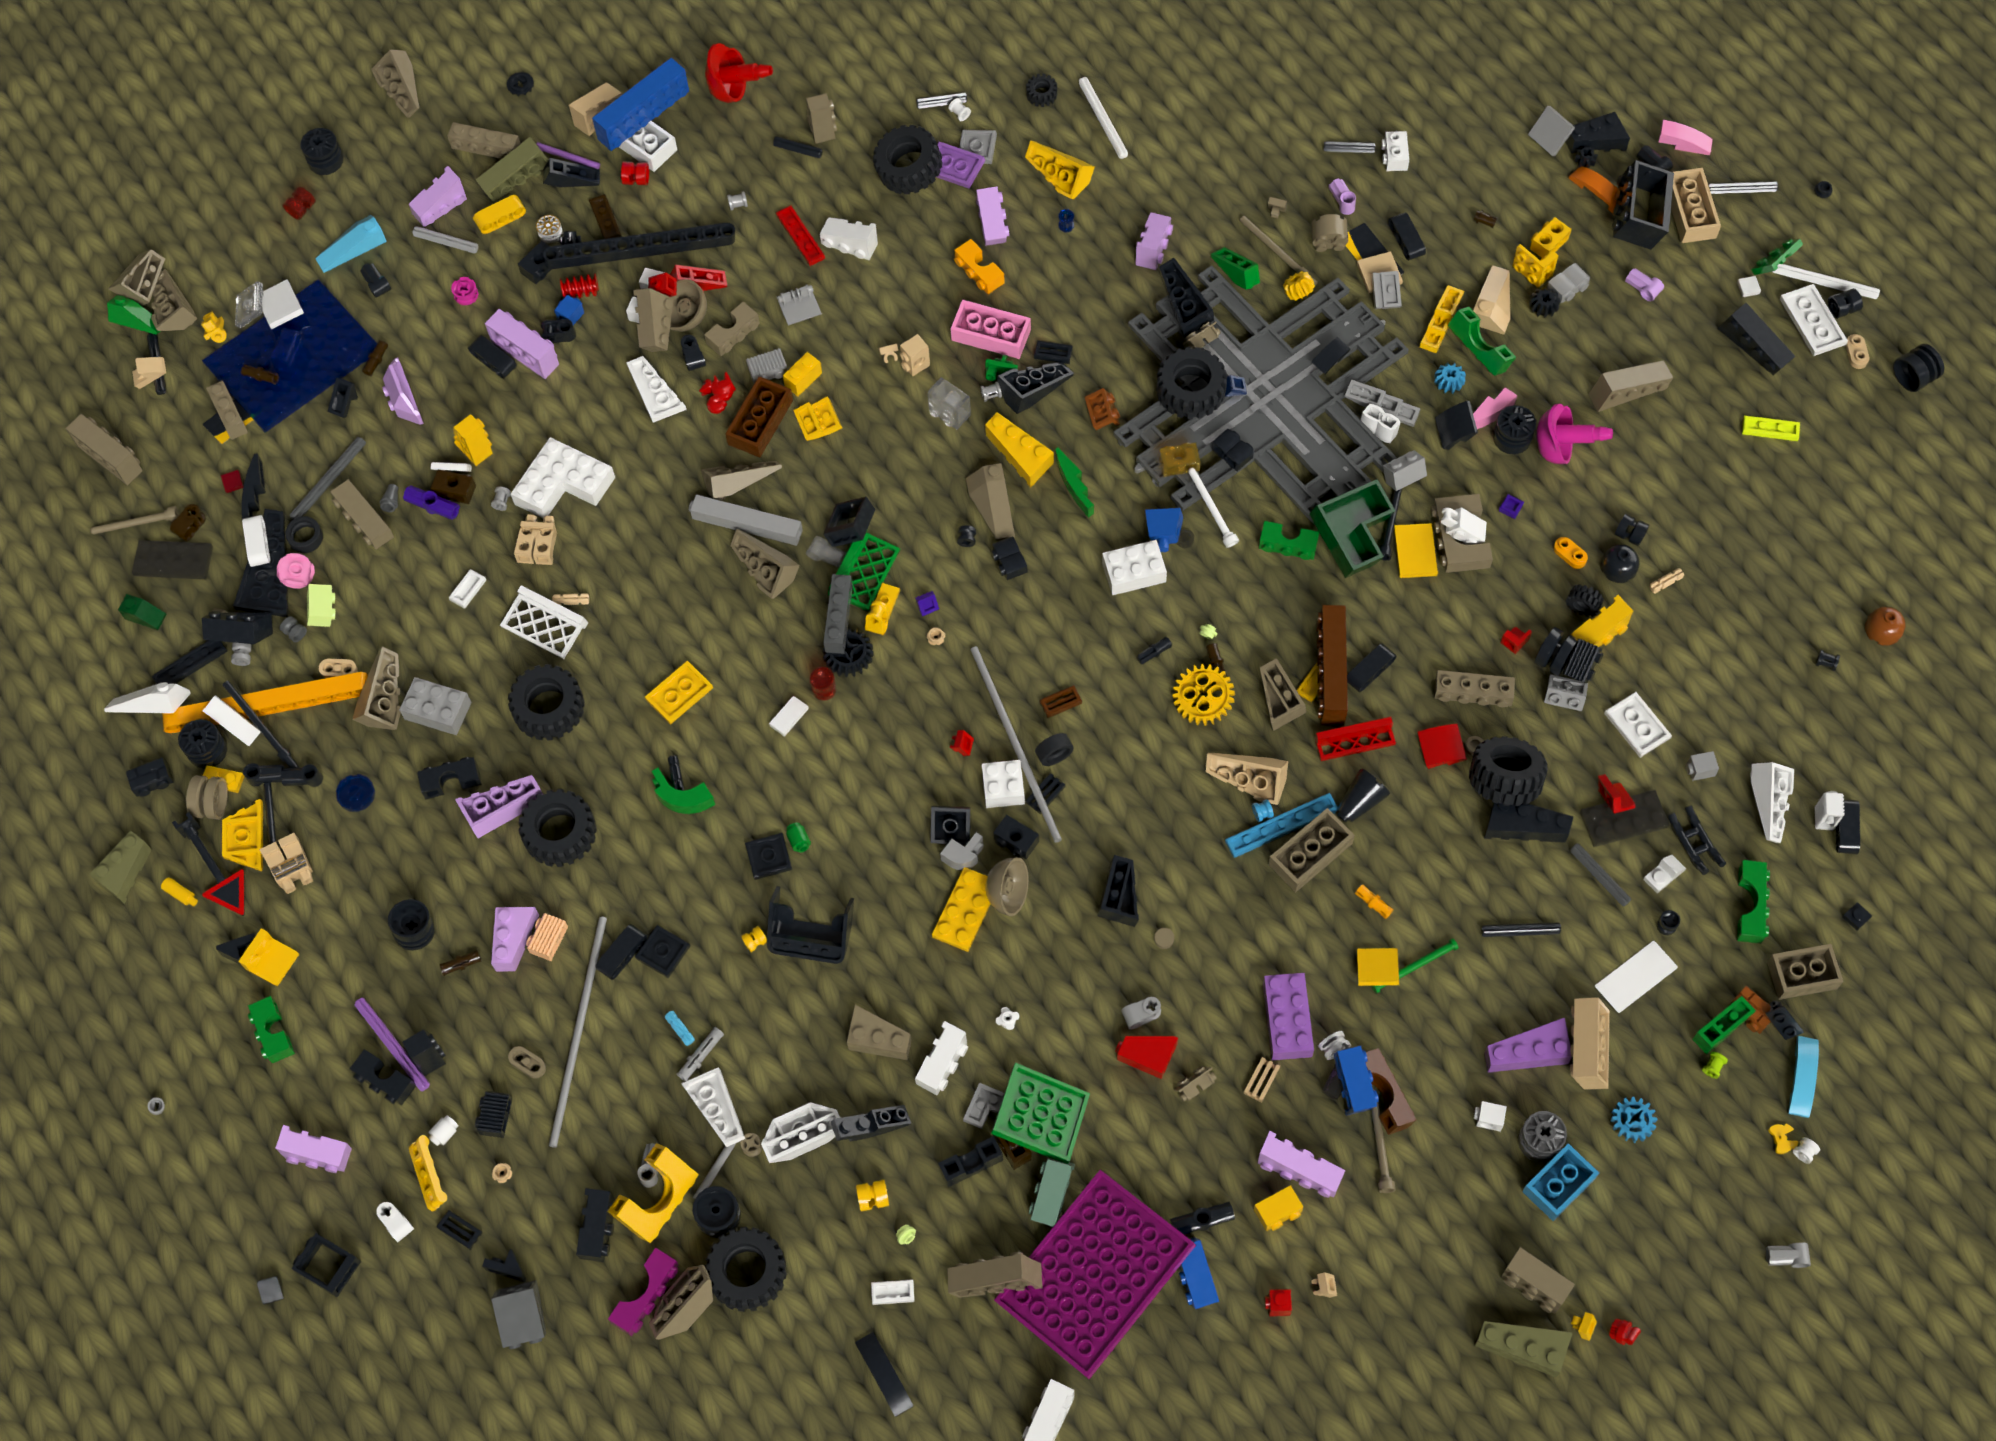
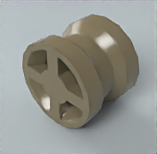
M754 1133L745 1134V1139L740 1141L744 1154L749 1157L759 1155L762 1151L759 1136Z

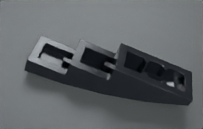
M258 453L253 455L243 486L242 519L253 517L254 511H260L259 495L266 493L263 462Z

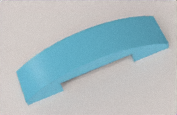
M1797 1036L1795 1072L1788 1114L1809 1118L1817 1079L1819 1042L1817 1039Z

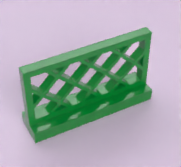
M867 531L863 540L852 543L836 575L850 576L851 572L859 571L861 579L852 581L853 594L851 604L869 611L872 602L875 600L882 583H884L900 552V548L867 533ZM870 540L876 543L877 548L868 551L866 547L867 541ZM889 549L894 554L892 557L884 558L882 550ZM879 552L882 560L872 562L870 554ZM866 555L869 563L860 566L858 558ZM883 563L885 571L877 574L874 566ZM871 567L874 575L864 577L861 569ZM876 579L877 587L869 589L866 581ZM863 582L866 590L856 593L854 584ZM831 584L828 589V596H830ZM868 594V604L860 602L858 596Z

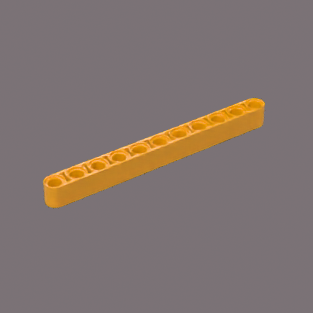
M356 672L243 694L241 696L259 717L357 698L361 694L368 674ZM232 697L221 699L243 717L249 719ZM210 701L181 706L174 713H162L163 730L166 733L180 732L186 724L193 720H208L214 725L219 723L203 712Z

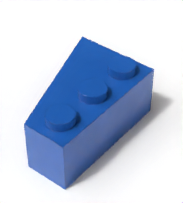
M1361 1046L1334 1053L1338 1079H1341L1343 1091H1341L1342 1098L1346 1097L1348 1109H1345L1346 1116L1377 1107L1379 1098L1376 1090L1372 1088L1373 1076L1371 1071L1367 1070L1366 1062L1368 1059L1365 1050H1362Z
M1193 1237L1189 1239L1196 1246L1179 1266L1180 1272L1178 1274L1182 1285L1185 1284L1187 1290L1185 1297L1188 1305L1198 1309L1219 1302V1298L1201 1240Z

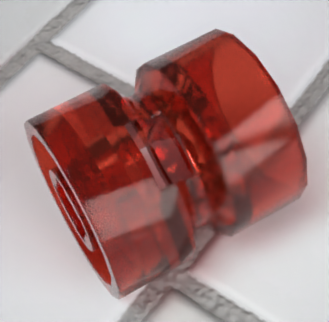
M297 187L292 193V197H289L282 206L291 217L301 220L307 213L306 209L309 210L316 203V200L305 188Z
M825 667L813 670L810 675V683L815 698L822 701L833 698L837 690L833 672Z

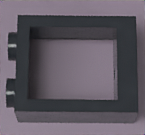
M866 496L837 503L823 535L832 547L861 541L864 539L876 509ZM855 518L854 522L846 524L848 519Z
M315 1233L313 1237L307 1240L304 1251L295 1258L291 1269L333 1296L338 1297L361 1261ZM322 1245L345 1258L328 1285L305 1271Z

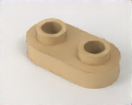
M1852 334L1847 338L1848 342L1845 345L1849 363L1856 369H1862L1869 362L1867 346L1862 336Z
M325 659L319 664V672L324 678L358 672V668L352 660Z

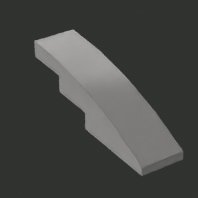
M1351 380L1345 394L1346 398L1363 407H1367L1369 404L1377 405L1385 413L1394 415L1401 423L1414 427L1420 413V408L1403 403L1402 399L1390 396L1384 390Z

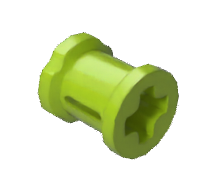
M1711 1052V1058L1702 1071L1711 1078L1718 1079L1720 1076L1719 1072L1723 1065L1727 1064L1728 1059L1718 1052Z

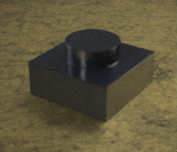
M1857 902L1842 918L1858 931L1871 919L1872 915Z

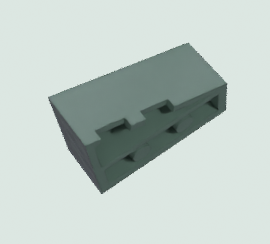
M1052 1158L1047 1159V1162L1043 1161L1040 1174H1043L1042 1181L1037 1182L1034 1193L1037 1194L1036 1202L1031 1203L1029 1214L1032 1215L1031 1220L1055 1226L1059 1220L1065 1193L1070 1183V1175L1072 1170H1074L1075 1164L1070 1162L1066 1164Z

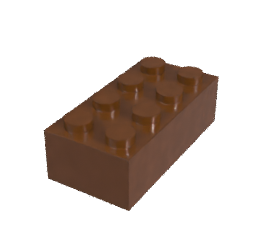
M758 377L725 433L728 445L760 458L793 402L791 389Z

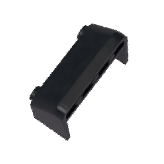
M776 886L769 901L768 950L777 955L834 964L841 963L847 952L852 928L854 898H850L844 914H837L833 918L832 926L794 920L793 909L788 905L779 904L780 887Z

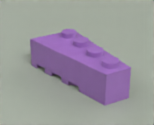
M1565 1018L1488 1045L1484 1052L1487 1071L1497 1072L1569 1064L1572 1056Z

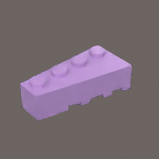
M1269 1131L1259 1155L1258 1164L1261 1165L1260 1167L1269 1172L1273 1170L1280 1173V1176L1286 1180L1293 1179L1298 1181L1299 1185L1306 1189L1313 1188L1318 1190V1193L1324 1197L1329 1198L1331 1196L1334 1198L1345 1170L1323 1158L1314 1159V1155L1308 1150H1297L1292 1145V1142L1287 1139L1280 1141L1275 1138V1133Z

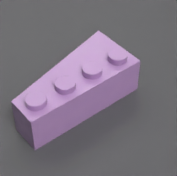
M530 775L508 782L506 786L492 787L490 791L484 793L477 792L471 794V797L465 799L461 797L455 800L476 837L480 838L521 815L523 808H528L527 803L531 799L534 801L537 799L536 795L540 793L543 795L534 777Z

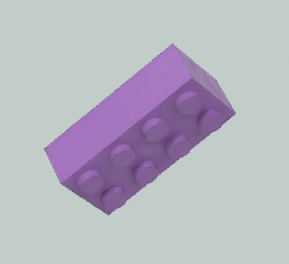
M1305 973L1264 976L1263 989L1272 1060L1312 1057L1314 1045Z

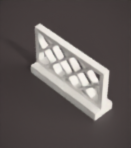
M521 585L517 591L519 593L500 626L565 659L582 628L585 629L588 622L584 617ZM523 600L527 603L528 609L519 612L518 606ZM542 610L544 617L534 620L533 612ZM530 613L532 621L522 624L520 616ZM517 617L519 625L514 627L507 625L510 619ZM558 618L560 625L550 628L548 620ZM545 621L547 629L538 632L536 624ZM533 625L535 633L525 635L523 628ZM573 626L576 628L573 634L565 635V627ZM561 629L563 637L553 640L551 632ZM548 633L550 641L541 643L539 636ZM564 641L565 648L560 653L555 649L554 644Z

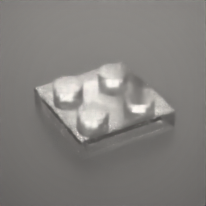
M256 281L236 295L235 326L242 328L262 314L263 283Z

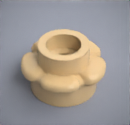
M932 628L927 633V639L931 645H941L944 642L945 633L940 628Z
M506 1163L497 1164L492 1172L493 1179L497 1180L498 1183L507 1182V1179L512 1177L511 1167Z

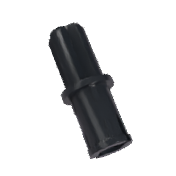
M1164 637L1157 643L1150 644L1148 649L1137 655V661L1140 664H1144L1154 657L1158 658L1162 652L1172 647L1170 639Z

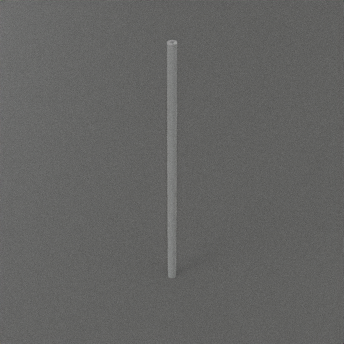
M978 647L971 648L972 655L1018 760L1021 761V767L1054 842H1059L1062 838Z
M599 917L549 1142V1146L554 1148L557 1147L596 964L607 921L605 917Z

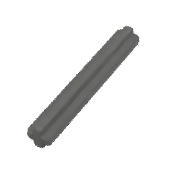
M1577 843L1571 848V853L1622 906H1626L1631 901V897L1580 844Z

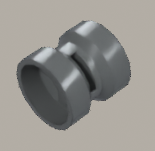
M292 616L286 618L280 625V631L285 635H289L293 642L300 641L307 632L306 627L298 624V621Z

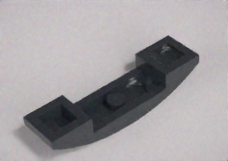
M872 1332L856 1341L855 1344L894 1416L897 1417L914 1407L875 1334Z

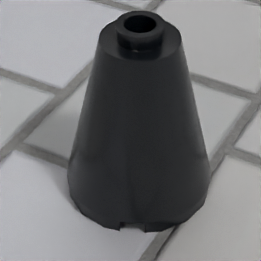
M1363 768L1360 769L1337 808L1339 812L1338 817L1344 822H1353L1386 799L1390 794L1389 790L1382 783L1380 784L1376 781L1377 778Z

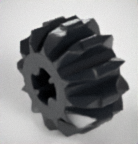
M1545 287L1542 290L1537 288L1535 293L1531 294V300L1529 301L1532 313L1537 312V317L1543 315L1544 318L1547 315L1552 317L1559 310L1561 302L1560 298H1558V292L1552 293V288L1550 290H1546Z

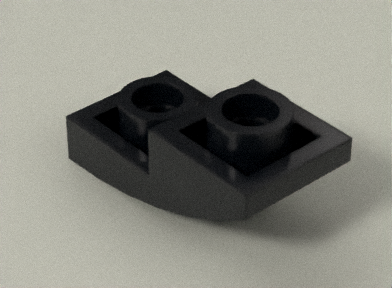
M1336 337L1311 363L1326 375L1351 349Z

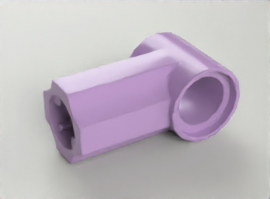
M1343 179L1333 180L1329 184V190L1338 202L1340 212L1345 215L1352 214L1355 211L1356 195L1348 189Z
M1636 268L1630 271L1625 282L1639 290L1641 296L1647 301H1653L1664 289V284L1661 280L1655 277L1649 278Z

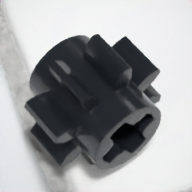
M1585 146L1582 150H1577L1574 161L1578 162L1579 168L1581 166L1586 168L1595 166L1598 154H1594L1593 148Z
M565 231L563 236L559 237L560 245L580 243L581 235L577 236L576 231Z

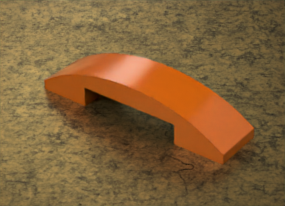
M1583 166L1569 176L1572 182L1581 189L1584 186L1609 205L1608 210L1611 213L1614 212L1616 206L1615 195L1618 190L1614 184L1599 173Z

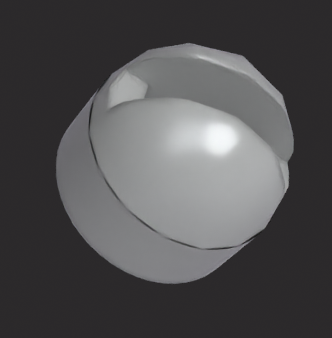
M153 1098L148 1102V1110L153 1115H159L165 1109V1104L160 1098ZM156 1103H159L158 1111H155Z

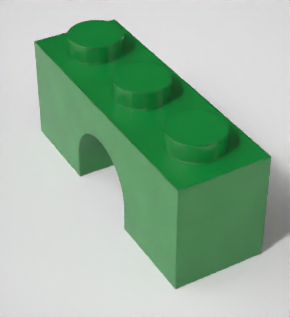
M1264 521L1259 549L1265 552L1281 553L1284 556H1296L1303 560H1314L1319 532L1301 528L1300 535L1297 538L1287 539L1282 535L1283 524Z
M269 996L248 1005L250 1010L248 1018L251 1024L256 1026L257 1030L254 1031L258 1042L261 1041L263 1047L260 1050L264 1059L268 1058L273 1064L295 1054L290 1038L284 1030L275 1034L270 1033L271 1026L275 1022L282 1020L276 1001Z

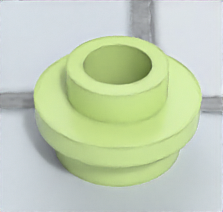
M1209 624L1200 626L1199 634L1205 638L1213 640L1217 636L1215 627Z
M909 1225L902 1226L896 1233L897 1241L900 1244L911 1243L915 1238L916 1230Z

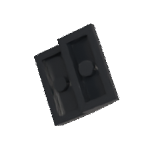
M1470 401L1459 403L1435 417L1443 449L1449 450L1460 441L1467 442L1478 433Z

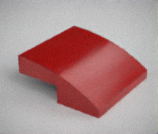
M1458 724L1437 726L1418 731L1428 769L1446 763L1452 765L1467 760Z

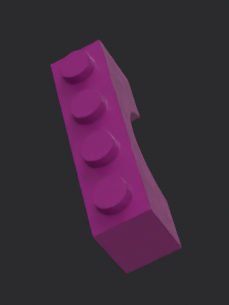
M655 1248L644 1264L649 1275V1285L646 1292L635 1301H619L608 1318L610 1323L630 1336L634 1332L637 1333L643 1325L642 1320L646 1314L649 1315L655 1307L654 1302L657 1297H661L666 1291V1284L669 1279H673L679 1270L677 1268L679 1266L677 1261Z

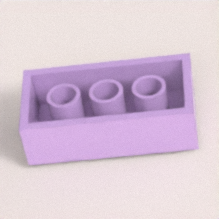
M498 309L485 323L491 342L542 378L546 379L559 365L554 344L548 339L544 340L535 330L531 331L522 321H516L509 312H503Z

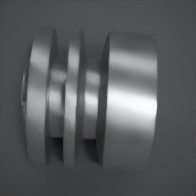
M1538 1111L1530 1115L1520 1130L1518 1137L1522 1153L1535 1162H1548L1552 1160L1565 1144L1567 1137L1566 1126L1560 1117L1548 1111ZM1546 1132L1548 1135L1542 1136L1540 1133Z

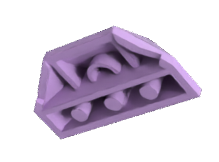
M397 357L388 366L383 377L385 386L382 388L385 396L390 397V400L387 401L391 411L395 410L400 418L419 425L424 424Z

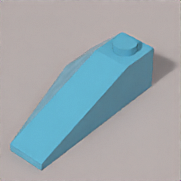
M370 215L355 222L315 259L323 273L387 241L376 219Z

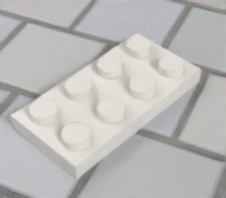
M1814 284L1781 295L1780 301L1813 356L1847 344L1848 340Z

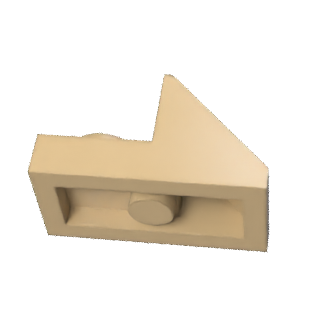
M163 357L135 359L137 369L132 371L134 386L139 389L166 374Z

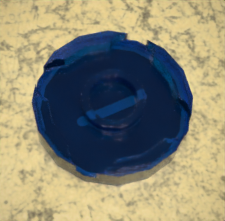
M361 774L345 777L340 781L336 789L338 803L343 809L350 812L366 809L375 798L373 783L368 777Z

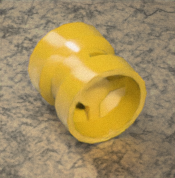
M759 926L753 928L752 932L741 935L743 942L750 952L756 950L757 946L767 943V938Z

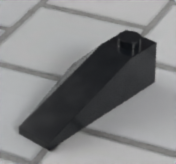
M1063 362L1045 364L1041 368L1033 369L1031 366L1021 371L1011 369L999 375L997 379L1005 403L1018 414L1032 407L1071 378L1074 373Z

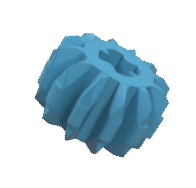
M1447 362L1445 366L1440 365L1439 369L1435 372L1434 382L1438 385V390L1444 389L1445 393L1451 391L1453 394L1455 390L1460 391L1465 384L1466 374L1462 371V366L1456 367L1455 363L1449 365Z

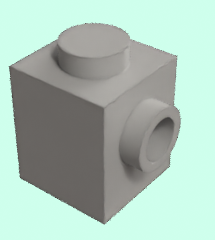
M1713 751L1691 755L1686 763V771L1688 775H1691L1692 781L1715 777L1719 770Z

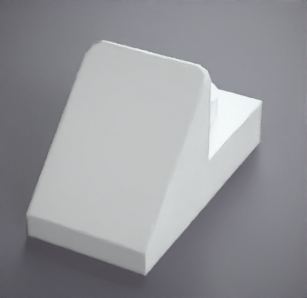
M1673 855L1663 858L1660 864L1647 874L1643 880L1658 894L1684 872L1686 868Z

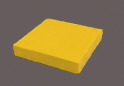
M1397 948L1357 949L1358 986L1399 985Z

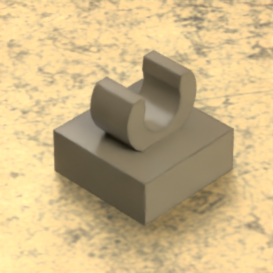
M1270 197L1268 208L1272 209L1271 217L1278 219L1280 211L1286 212L1287 201Z

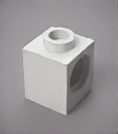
M1482 1101L1480 1106L1475 1108L1474 1119L1477 1120L1476 1126L1501 1132L1507 1106Z

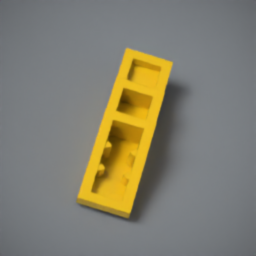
M1449 285L1446 287L1420 343V348L1437 353L1449 328L1447 325L1454 317L1464 295L1463 290Z

